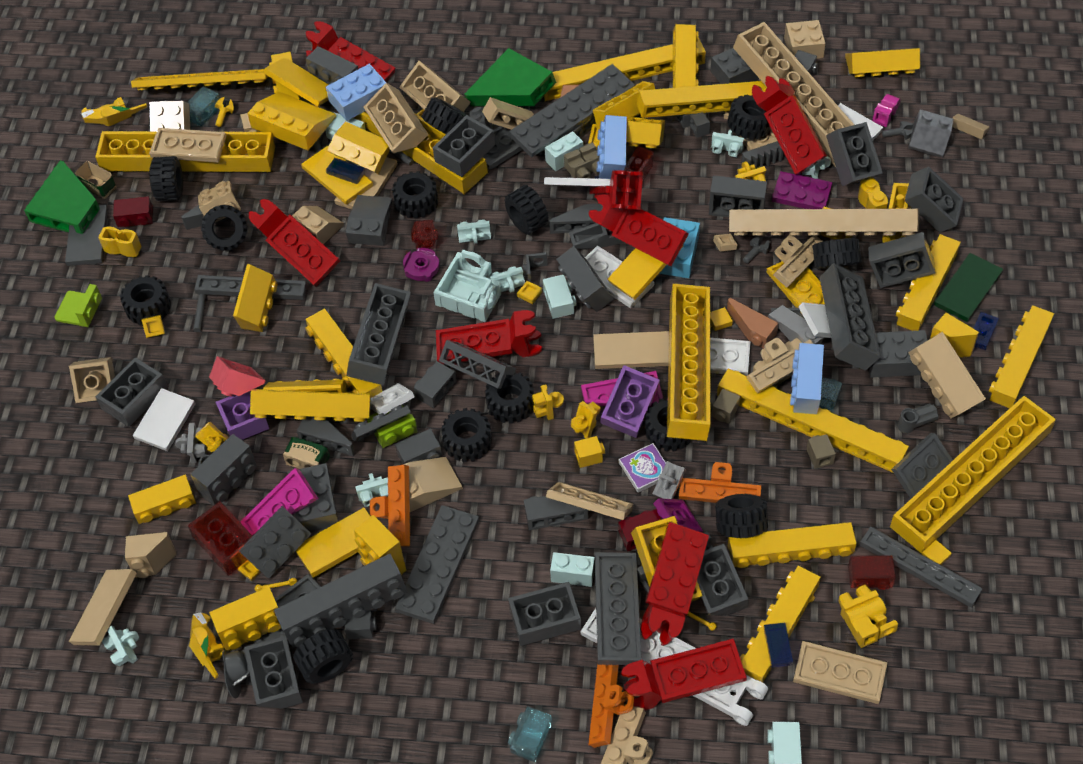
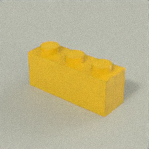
M186 474L128 495L138 524L150 522L152 519L169 515L176 510L188 508L196 503Z

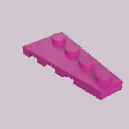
M656 371L644 373L658 379ZM618 378L581 385L584 402L586 404L594 402L598 406H606ZM660 384L650 407H652V403H659V399L663 398Z
M294 468L240 522L249 537H252L281 506L293 515L319 498L301 471Z

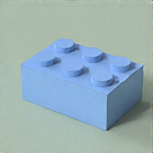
M368 64L326 86L329 102L348 121L365 112V104L386 82Z
M605 115L604 122L601 121L597 135V140H600L597 147L599 161H597L596 171L599 172V179H611L612 171L614 170L624 171L626 166L627 117Z
M800 343L799 349L794 352L792 363L793 375L791 379L792 394L790 396V405H793L794 413L817 414L821 400L824 345Z

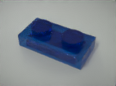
M980 312L973 328L979 332L975 347L986 350L999 318Z

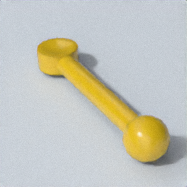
M291 578L289 581L263 586L257 584L254 589L257 592L267 587L292 586L297 582V579Z
M688 611L687 616L708 626L711 631L716 629L715 623H709Z

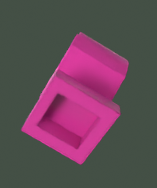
M886 94L881 103H878L875 108L872 121L887 127L891 114L895 115L901 99Z

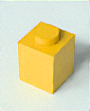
M597 436L574 442V452L580 468L603 462L602 454H605L603 443H599Z

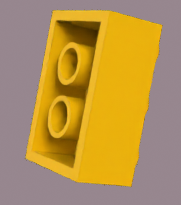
M630 117L627 120L626 142H628L629 146L646 144L647 148H656L657 145L663 142L665 120Z
M374 515L354 529L356 536L354 540L359 547L357 551L361 555L360 561L364 566L391 554L401 575L406 571L400 541Z
M270 587L209 612L226 650L237 649L248 641H255L262 635L276 632L281 628L274 612L278 606Z

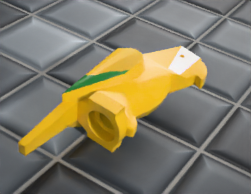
M120 97L113 104H106L97 109L84 108L81 114L85 123L104 124L109 127L147 108V104L126 108Z
M205 613L193 614L189 647L202 666L205 665L212 676L217 679L218 673L212 662L220 660L224 647L216 642L214 633L207 626L211 619L210 616Z

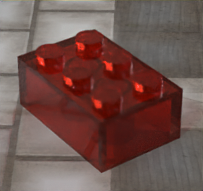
M221 501L187 525L192 537L227 576L248 561L239 550L252 535Z

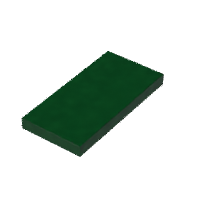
M969 253L936 299L934 306L968 322L1002 274L1003 268Z

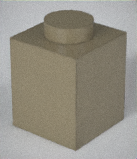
M722 389L713 404L712 417L718 421L730 424L739 408L740 396Z
M827 434L822 436L816 435L808 439L806 450L814 469L834 464L835 451Z

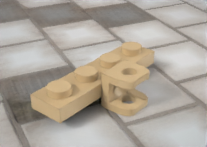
M813 235L806 243L802 244L794 236H787L774 251L784 264L773 276L787 288L814 261L812 246L823 241L817 235Z
M775 338L765 344V348L760 353L766 365L746 377L757 393L793 373L794 352L799 349V346L788 352L787 347L779 338ZM808 340V341L804 342V343L813 344L811 340Z
M633 706L630 712L619 716L611 736V743L607 746L601 764L650 763L653 751L648 747L649 744L646 739L637 736L646 714L643 708Z

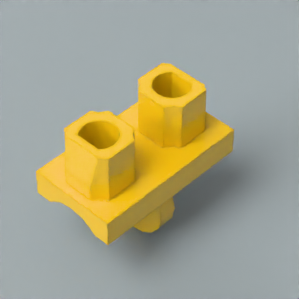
M745 161L742 162V168L737 169L738 174L735 175V178L766 181L764 175L766 168L763 166L755 169L754 164L749 165Z
M546 384L541 386V392L532 395L533 411L536 418L546 415L548 420L554 419L553 408H558L564 403V397L561 393L552 392L548 395Z
M582 401L579 403L576 417L571 420V427L576 433L581 432L585 438L591 437L592 430L597 424L596 416L600 413V406L594 402L586 404Z
M208 422L195 435L199 441L208 447L207 449L210 452H214L229 438L211 422Z

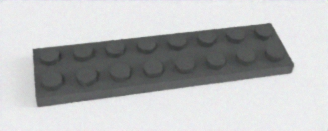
M611 64L510 130L509 136L532 158L544 150L546 146L594 116L593 109L628 91L635 84Z

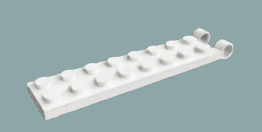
M596 608L581 630L582 636L597 643ZM657 630L646 640L642 638L640 632L641 660L648 663L654 659L696 649L676 637L667 645L662 646L659 639L660 633ZM746 675L747 681L693 696L733 717L739 724L747 726L753 714L747 708L737 705L745 690L753 697L763 699L768 691V687L763 682ZM730 692H736V695L733 696Z

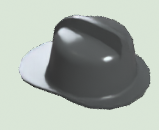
M225 649L222 652L225 684L229 694L233 698H238L241 692V682L250 675L245 650L230 653Z

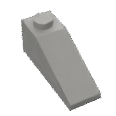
M783 305L768 315L770 319L778 322V328L790 341L798 338L802 343L811 340L813 344H821L824 338L814 336L806 320Z

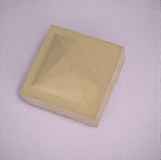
M732 234L714 235L713 241L719 251L737 249V243Z

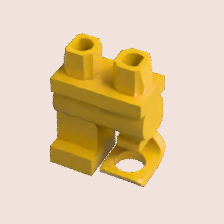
M863 585L856 589L858 597L852 599L847 592L839 596L840 615L845 620L860 648L897 631L898 623L896 620L886 623V607L882 599L878 597L879 594L876 590L871 591L866 585Z

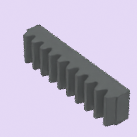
M776 141L743 152L741 166L742 162L746 161L749 165L754 164L755 169H757V166L763 167V164L769 166L770 161L775 164L776 159L781 162L782 157L786 160L787 158L779 142Z

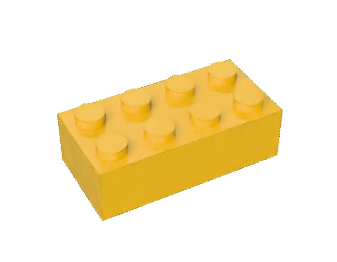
M675 516L636 527L631 532L649 587L667 524L669 522L677 524ZM696 582L691 602L702 596L698 582Z

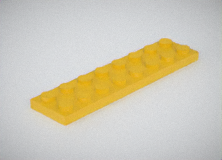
M264 69L148 76L132 80L131 86L132 88L137 87V90H147L151 86H154V89H163L167 85H170L171 88H179L184 84H187V87H195L201 83H204V86H211L217 82H220L221 85H227L234 81H237V84H243L250 80L258 83L264 82L269 76L264 74Z

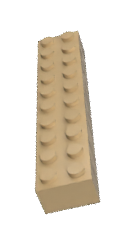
M765 22L739 34L733 46L734 50L764 84L766 76L773 77L778 84L781 78L786 79L795 91L794 95L823 150L835 166L826 135L837 129L853 126L852 121Z
M919 209L729 210V232H734V235H748V232H752V235H766V232H771V235H784V232H789V235H802V232H808V235H821V232H826V235H839V232H845V235H858V232H864V235H877V232H883V235H895L896 232H902V235H914L915 231H919Z

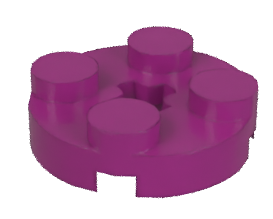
M417 248V251L408 252L403 259L405 275L417 281H431L440 267L436 253L428 248ZM422 262H424V266H418V265H417V264H421Z

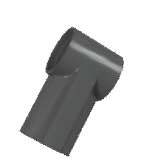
M930 403L915 409L905 408L900 414L897 427L903 433H911L916 427L937 420V409L934 404L931 405Z

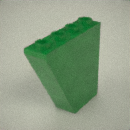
M508 48L464 95L471 102L470 106H485L490 97L515 106H535L555 85L556 80L552 71Z
M60 160L26 206L24 212L32 223L68 233L69 225H72L76 233L83 234L100 210V207L94 196L64 161Z

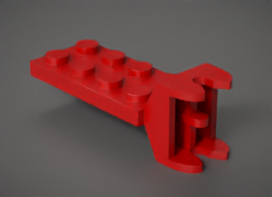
M314 22V26L320 33L306 31L307 39L312 42V51L307 50L306 56L310 55L319 46L358 65V69L370 64L385 82L395 73L394 66L342 37L338 39L334 28L325 22Z
M766 76V91L764 92L761 87L753 85L752 95L757 105L766 111L764 115L795 175H799L827 157L794 95L795 91L791 84L782 78L779 79L778 84L773 77Z
M614 170L612 171L610 186L590 187L589 194H595V198L602 194L608 195L610 208L641 210L644 172Z
M602 194L596 197L598 203L603 206V209L601 211H589V217L594 222L613 232L612 236L672 266L689 233L642 209L610 208L608 195Z
M260 200L264 213L259 215L257 212L250 211V221L267 237L265 240L317 287L337 266L340 259L293 216L289 215L287 217L270 200Z
M530 310L513 312L510 320L503 319L436 330L437 361L444 364L439 359L446 340L459 342L490 357L512 354V350L521 357L537 355L542 351V346L529 343L540 338L541 333L536 330L535 326L525 324V321L532 320L535 314ZM449 350L446 360L451 361L455 359L453 351ZM465 357L461 359V362L468 361V358Z
M672 522L667 524L645 602L649 606L643 615L640 627L641 636L644 640L657 630L660 633L661 645L665 646L680 634L685 616L688 615L709 535Z
M734 638L654 659L650 663L644 660L632 662L621 671L622 676L628 678L636 677L627 681L623 686V690L631 696H640L634 699L633 706L643 708L644 710L654 708L660 700H662V703L747 681Z

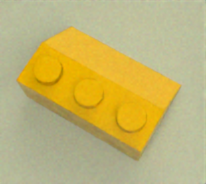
M346 121L334 134L327 149L330 153L378 175L390 150L383 138Z
M250 264L246 266L233 317L241 329L263 332L264 327L268 324L267 314L273 305L272 295L277 290V282L272 274Z

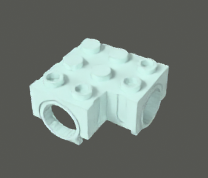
M462 250L461 253L457 252L433 292L435 305L486 322L501 296L500 282L490 279L492 273L491 263L471 251ZM465 258L476 261L481 268L470 265Z

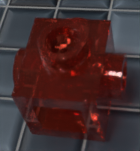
M433 220L415 221L411 229L412 242H415L416 249H429L433 247L436 240H438V231L434 228Z

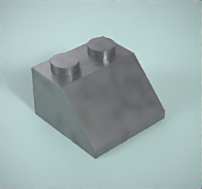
M920 109L913 123L908 148L942 158L952 131L954 119Z

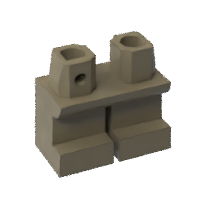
M593 142L579 148V150L576 149L564 155V167L573 178H591L590 173L592 172L599 175V172L596 171L599 156H597L596 146Z

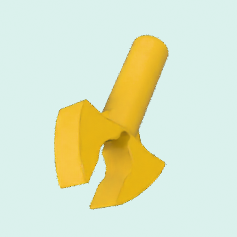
M225 97L220 98L216 102L215 108L220 110L215 123L217 127H222L227 112L233 113L234 106L231 99L226 107L223 105Z

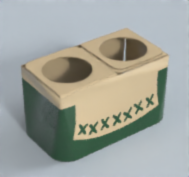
M86 161L75 172L77 178L89 191L104 199L116 188L112 174L89 161L88 163ZM96 179L98 181V185L96 186L90 183L88 180Z
M296 437L291 438L283 454L286 465L299 469L325 464L330 457L326 447Z

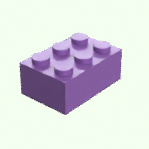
M623 365L602 413L600 423L636 438L660 380Z

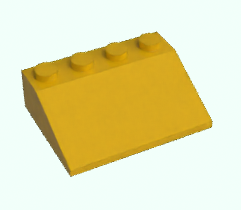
M277 92L258 101L247 113L251 128L261 132H272L273 137L309 151L336 117L335 113L282 92Z

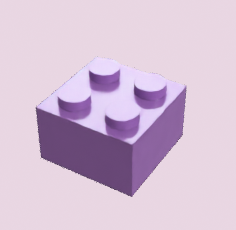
M251 391L241 396L233 395L232 397L229 396L216 401L229 436L234 434L243 440L269 429L266 418H255V414H250Z

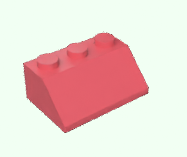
M218 356L209 375L217 389L221 390L222 394L230 397L233 394L241 396L263 385L265 382L252 367Z

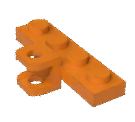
M715 462L712 467L711 480L682 478L679 499L716 503L726 496L735 494H751L760 497L761 485L731 483V464Z
M408 465L389 466L388 497L381 496L370 500V515L388 519V530L400 541L401 547L410 546ZM376 504L380 505L378 511L375 509Z
M597 664L588 745L594 748L611 743L613 714L621 715L633 709L634 696L629 695L626 691L622 692L623 688L617 685L619 665ZM628 699L627 704L624 706L625 700Z

